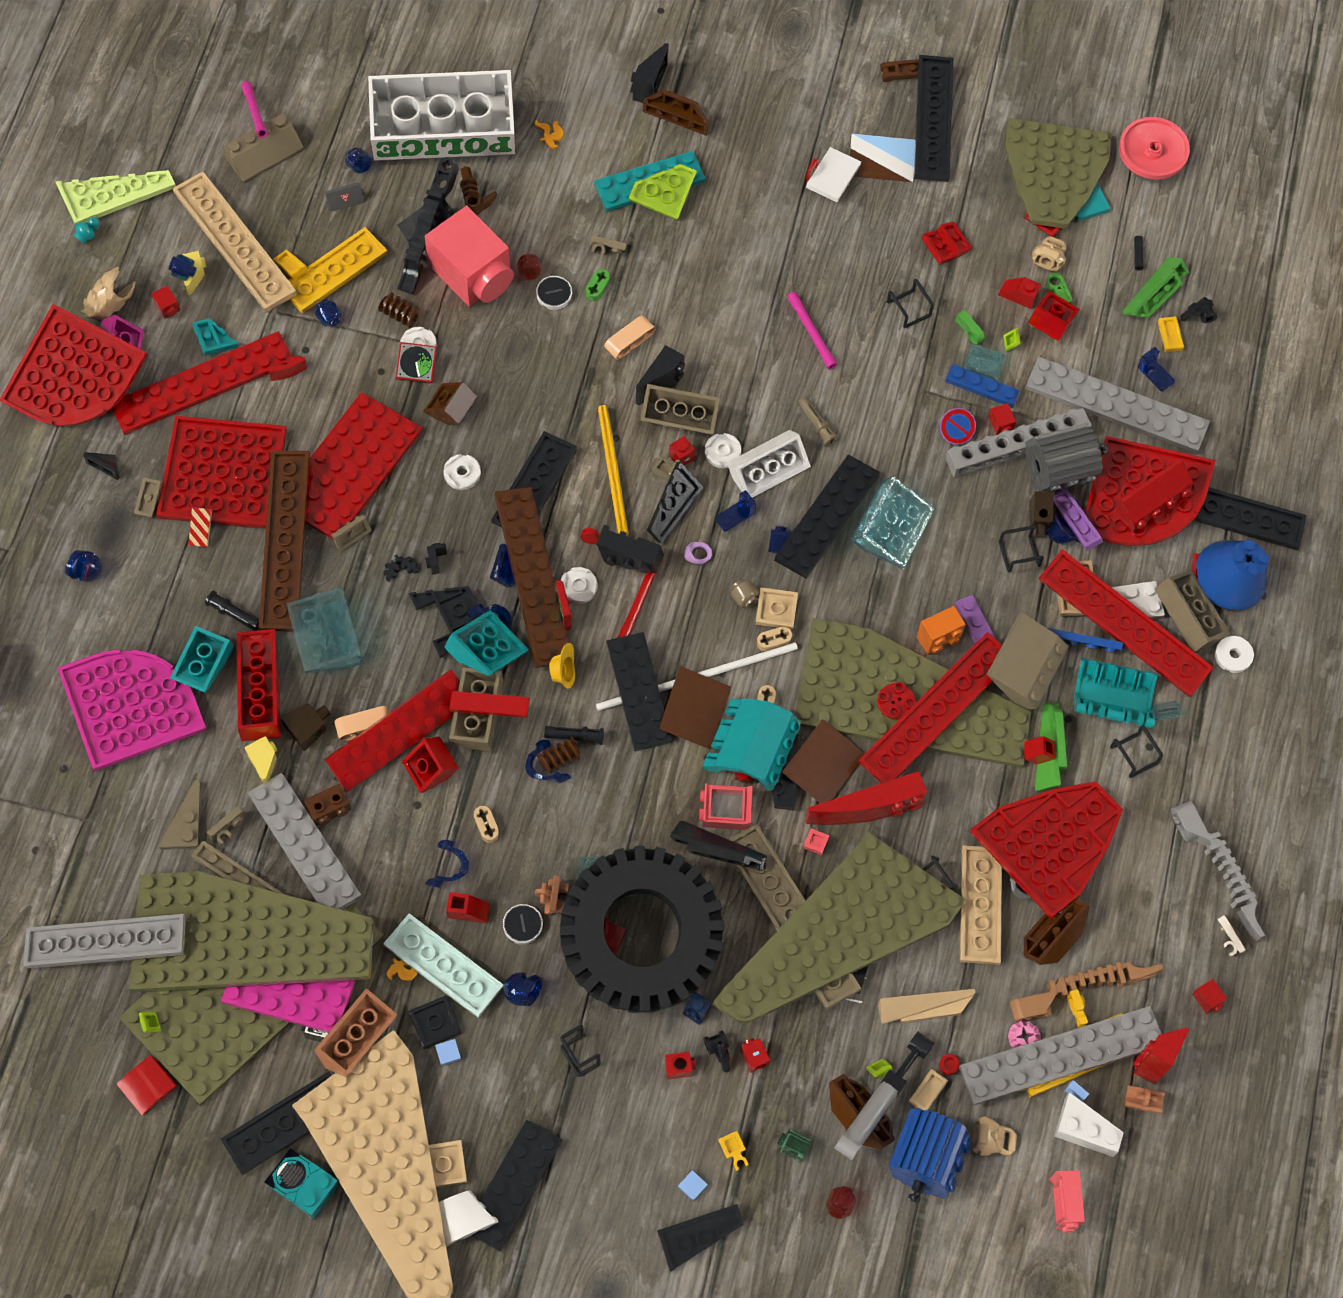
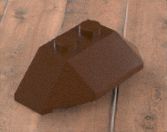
M665 89L644 99V113L707 136L709 123L698 102Z
M1075 899L1052 919L1044 914L1024 937V957L1038 965L1058 963L1082 936L1090 908L1089 905Z
M842 1074L829 1083L831 1111L847 1130L871 1095L864 1086ZM884 1114L864 1142V1146L881 1150L895 1141L891 1121L886 1114Z

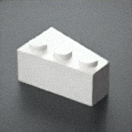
M1069 1092L1065 1097L1054 1137L1114 1157L1119 1151L1124 1132Z

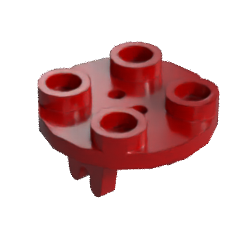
M902 682L886 685L880 690L877 697V706L880 712L892 720H899L916 703L913 691Z

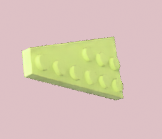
M169 170L147 172L145 175L128 174L126 177H119V175L95 177L86 181L75 179L72 182L66 183L55 181L75 224L88 222L91 217L99 218L176 187Z

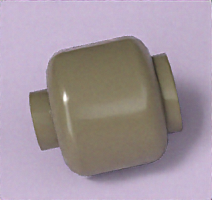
M739 580L733 584L731 596L739 607L751 608L758 602L759 592L751 581Z

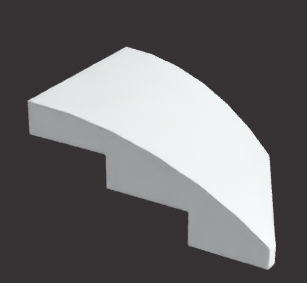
M470 1190L439 1202L446 1247L498 1223V1219L492 1217L485 1210V1205L479 1202Z

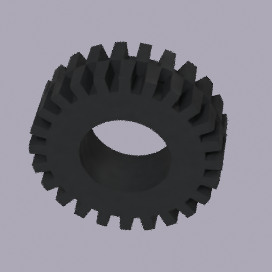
M635 846L634 849H617L613 854L606 857L603 855L595 860L592 866L582 871L578 880L571 886L561 914V948L567 967L575 976V980L594 999L606 1003L611 1008H619L631 1013L656 1012L675 1006L691 996L703 985L714 970L718 956L722 951V938L725 930V923L721 916V902L719 899H716L713 893L714 887L712 883L704 879L701 875L702 871L696 865L692 867L685 862V857L676 853L674 856L666 853V849L660 847L645 849V846ZM643 893L658 897L672 909L676 916L679 927L677 945L673 953L659 964L648 967L629 965L617 958L606 943L603 928L607 912L618 900L631 894Z

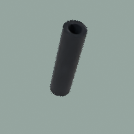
M1142 236L1134 237L1135 270L1138 271L1144 269Z

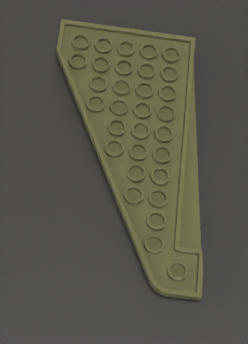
M867 832L857 847L724 987L712 1005L738 1023L753 1022L840 978L848 976L850 973H854L947 928L965 904L966 899Z

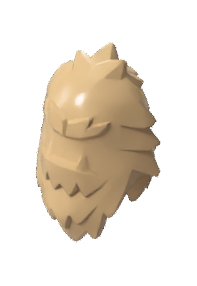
M115 267L105 272L97 280L93 289L89 291L87 298L84 299L85 309L81 310V312L86 317L95 320H104L111 317L114 312L119 311L123 307L125 301L130 299L136 282L133 281L116 294L113 291V286L120 272V267Z

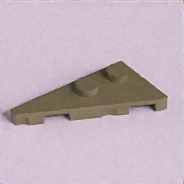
M195 780L159 844L160 850L198 848L200 833V780Z

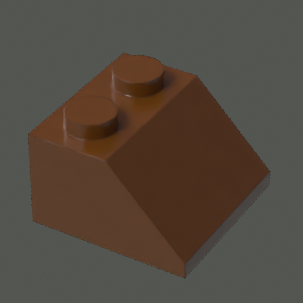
M464 382L442 383L423 412L447 425H458L464 420L466 412L473 406L477 395Z

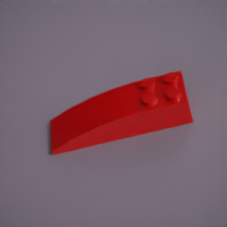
M275 629L237 633L238 731L242 742L259 740L265 736L267 739L281 738L279 670Z
M919 771L808 807L805 822L806 824L843 825L869 822L889 816L898 817L904 811L920 809L925 801L927 790Z

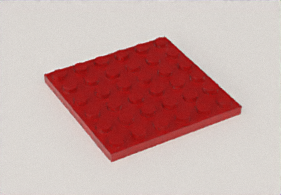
M175 416L156 514L157 518L191 521L192 507L212 509L211 523L266 528L271 451H283L287 432L286 426Z

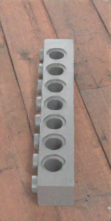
M1083 408L1071 409L1065 414H1055L1046 420L1040 419L1027 426L1021 425L1011 431L1005 430L999 435H989L977 442L970 441L964 446L952 447L947 452L946 462L955 478L1026 455L1025 442L1034 437L1032 434L1038 436L1050 433L1051 431L1048 429L1057 431L1088 423L1091 429L1092 425Z

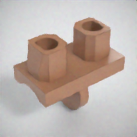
M554 875L553 879L548 880V884L542 883L541 889L535 890V896L540 897L539 903L545 904L544 915L562 913L565 901L558 900L557 898L558 894H567L569 884L560 881V876Z
M1128 1085L1124 1107L1162 1114L1165 1093Z

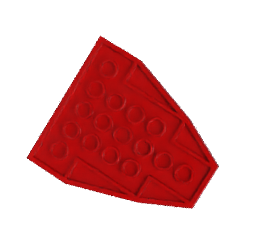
M1095 781L1055 788L1001 806L971 828L970 833L1042 911L1052 919L1081 895L1111 843L1123 809Z

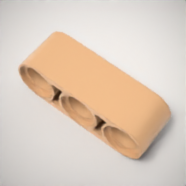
M641 315L610 337L604 347L616 360H619L650 338L656 328L645 316Z
M380 706L336 719L334 723L339 740H352L390 713L389 707Z

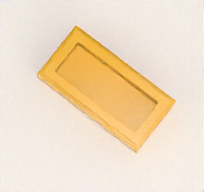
M288 250L272 259L277 267L293 280L308 270L307 266Z
M1177 316L1159 318L1158 325L1165 352L1183 351L1184 345Z

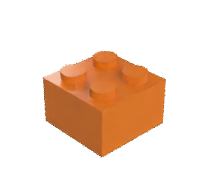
M952 606L921 621L916 637L927 655L937 654L948 645L954 646L960 642L966 624L955 606Z

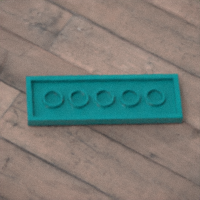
M690 151L594 180V185L605 211L609 212L636 204L628 200L636 181L651 177V175L666 171L679 164L697 171L691 187L705 183L706 178L694 152Z

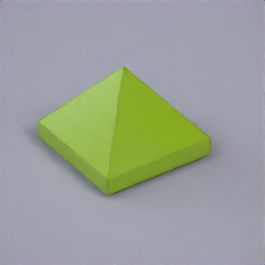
M1015 328L1003 335L1007 352L1021 344L1019 328Z
M156 1012L139 1013L143 1032L161 1031Z
M884 1058L866 1067L867 1071L879 1079H883L888 1071L893 1069Z

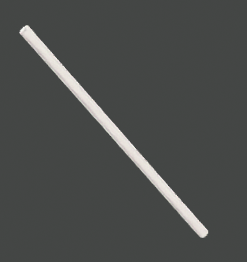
M791 643L698 673L711 677L798 650L797 644ZM675 680L659 684V692L672 689ZM617 697L597 703V711L622 704L621 698Z

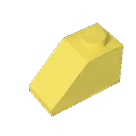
M199 251L177 256L188 295L194 292L205 276L203 268L207 266L204 257H200Z
M265 736L244 747L263 783L270 780L277 760L275 755L277 748L273 741L269 742Z

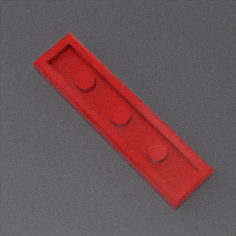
M452 691L449 710L450 712L528 718L530 698Z

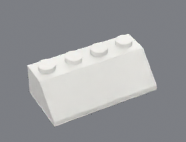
M791 430L727 462L733 480L747 500L811 467L799 434Z

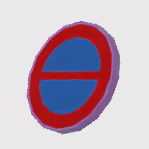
M954 408L947 411L940 421L941 435L951 444L961 445L968 442L976 430V422L973 415L963 408Z

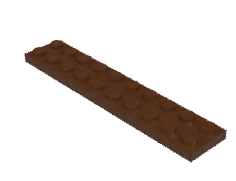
M271 451L259 630L298 631L310 461L309 451Z
M532 488L495 491L496 506L535 668L548 667L551 659L554 656L560 655L564 645L570 642L556 596L555 581Z

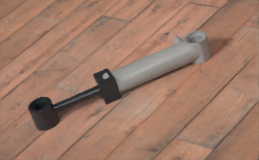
M919 1031L916 1032L907 1046L911 1050L908 1057L896 1073L891 1070L888 1071L868 1102L842 1135L834 1148L851 1161L854 1159L864 1142L907 1083L903 1076L917 1057L920 1056L924 1059L935 1042Z

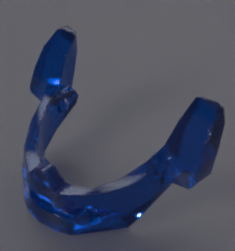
M480 603L467 612V615L472 617L491 610L498 614V618L510 631L512 630V617L503 606L493 604L483 607Z
M549 740L537 742L535 744L537 748L528 754L525 769L527 774L537 780L555 779L558 783L569 780L571 776L566 773L560 774L556 772L549 776L536 773L533 768V762L537 756L536 753L551 747Z
M441 840L438 843V848L452 852L459 858L461 862L459 873L454 874L453 877L436 876V878L428 879L425 883L426 885L440 887L442 882L455 881L466 875L469 869V861L463 851L453 847L454 842Z

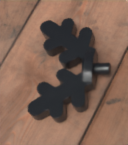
M396 554L394 555L395 559L391 560V563L385 564V568L389 570H384L383 574L386 576V581L390 582L392 577H397L394 570L399 571V567L396 565L398 563H401L402 570L407 567V573L409 574L411 571L418 573L419 569L416 567V561L411 562L412 558L410 556L404 559Z

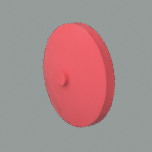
M1145 117L1132 122L1123 131L1119 142V153L1124 164L1135 174L1147 179L1160 180L1170 178L1184 168L1189 157L1190 145L1185 133L1173 122L1158 117Z

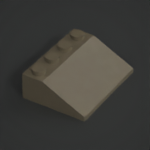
M1019 613L987 676L1016 705L1024 709H1037L1069 646L1054 632L1024 613Z

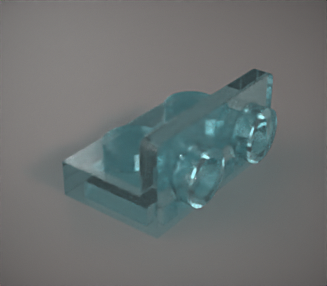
M971 344L963 368L997 381L1005 354L996 350L985 349L980 345Z

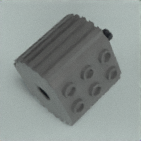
M1088 423L1038 435L1025 442L1026 461L1028 462L1032 482L1035 484L1036 490L1055 492L1062 487L1066 489L1079 484V482L1080 484H1086L1097 479L1096 476L1101 474L1103 469L1100 453L1102 452L1103 455L1108 453L1107 446L1104 443L1100 444V448H1098L1099 444L1096 441V436L1088 426Z

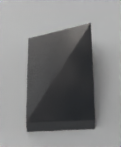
M90 452L83 454L88 465L116 480L120 478L115 455Z

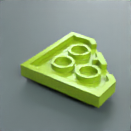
M679 164L666 171L651 175V177L636 181L628 200L677 221L697 171Z

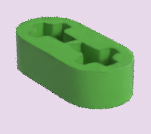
M599 269L592 276L585 289L586 298L589 301H598L602 297L610 282L608 271ZM602 276L605 277V279H602L599 283V278H602ZM597 288V293L591 294Z

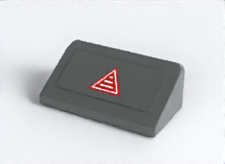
M360 182L325 192L331 212L364 203Z

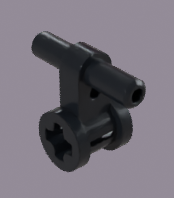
M1203 297L1197 303H1192L1188 310L1180 315V319L1185 321L1193 315L1201 317L1202 323L1215 321L1217 313L1213 310V301Z
M723 1030L712 1037H704L703 1041L709 1055L715 1054L717 1060L721 1063L723 1072H729L730 1055L727 1049L729 1044Z

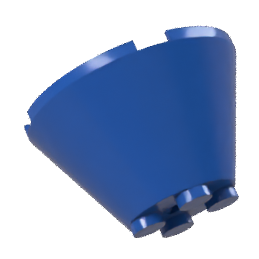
M1250 539L1246 541H1216L1208 545L1198 556L1195 568L1198 574L1197 580L1209 600L1217 606L1227 610H1246L1256 605L1266 591L1269 556L1261 546Z

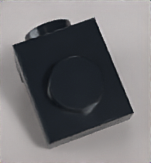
M434 543L427 547L428 557L425 558L427 569L431 568L432 575L440 573L437 556L447 554L445 543Z

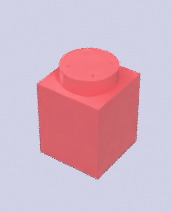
M467 205L425 235L428 266L469 307L478 300L484 303L495 300L511 284L514 272L510 268L509 247Z

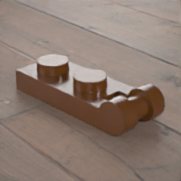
M918 59L881 63L880 69L883 72V82L918 78Z

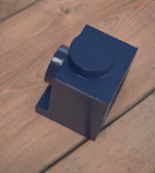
M694 992L685 1005L683 1015L700 1025L710 1011L712 1003L697 992Z

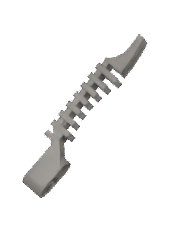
M1191 801L1171 808L1172 817L1183 839L1186 842L1193 840L1207 847V850L1204 851L1206 856L1213 853L1216 854L1212 858L1213 863L1222 861L1218 869L1219 871L1227 869V872L1223 875L1224 880L1232 878L1227 884L1228 889L1237 887L1229 894L1230 898L1241 895L1230 905L1233 909L1247 904L1240 907L1241 910L1236 913L1256 942L1261 941L1265 934L1255 917V908L1258 904L1255 899L1256 894L1251 892L1250 884L1245 882L1246 877L1244 874L1241 875L1240 866H1236L1235 857H1231L1230 854L1232 852L1230 848L1227 849L1225 847V840H1219L1221 836L1219 832L1213 834L1207 832Z

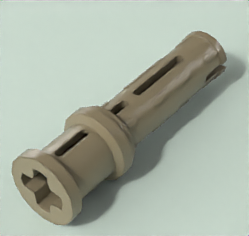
M807 396L801 398L798 401V405L815 426V433L823 439L825 447L835 444L839 437L833 433L830 428L831 425L822 419Z

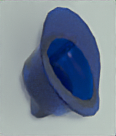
M1055 515V522L1047 531V536L1061 545H1066L1074 540L1080 543L1066 521L1060 516Z

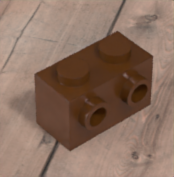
M340 783L304 800L305 806L316 826L326 825L331 819L337 816H345L351 810L349 800Z

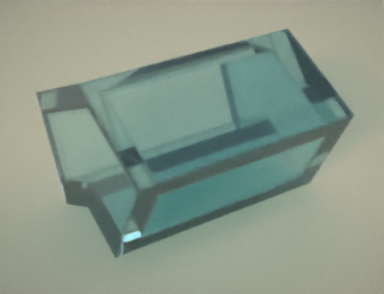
M1177 701L1153 704L1151 712L1155 713L1156 721L1180 717V706ZM1173 710V712L1159 714V712Z

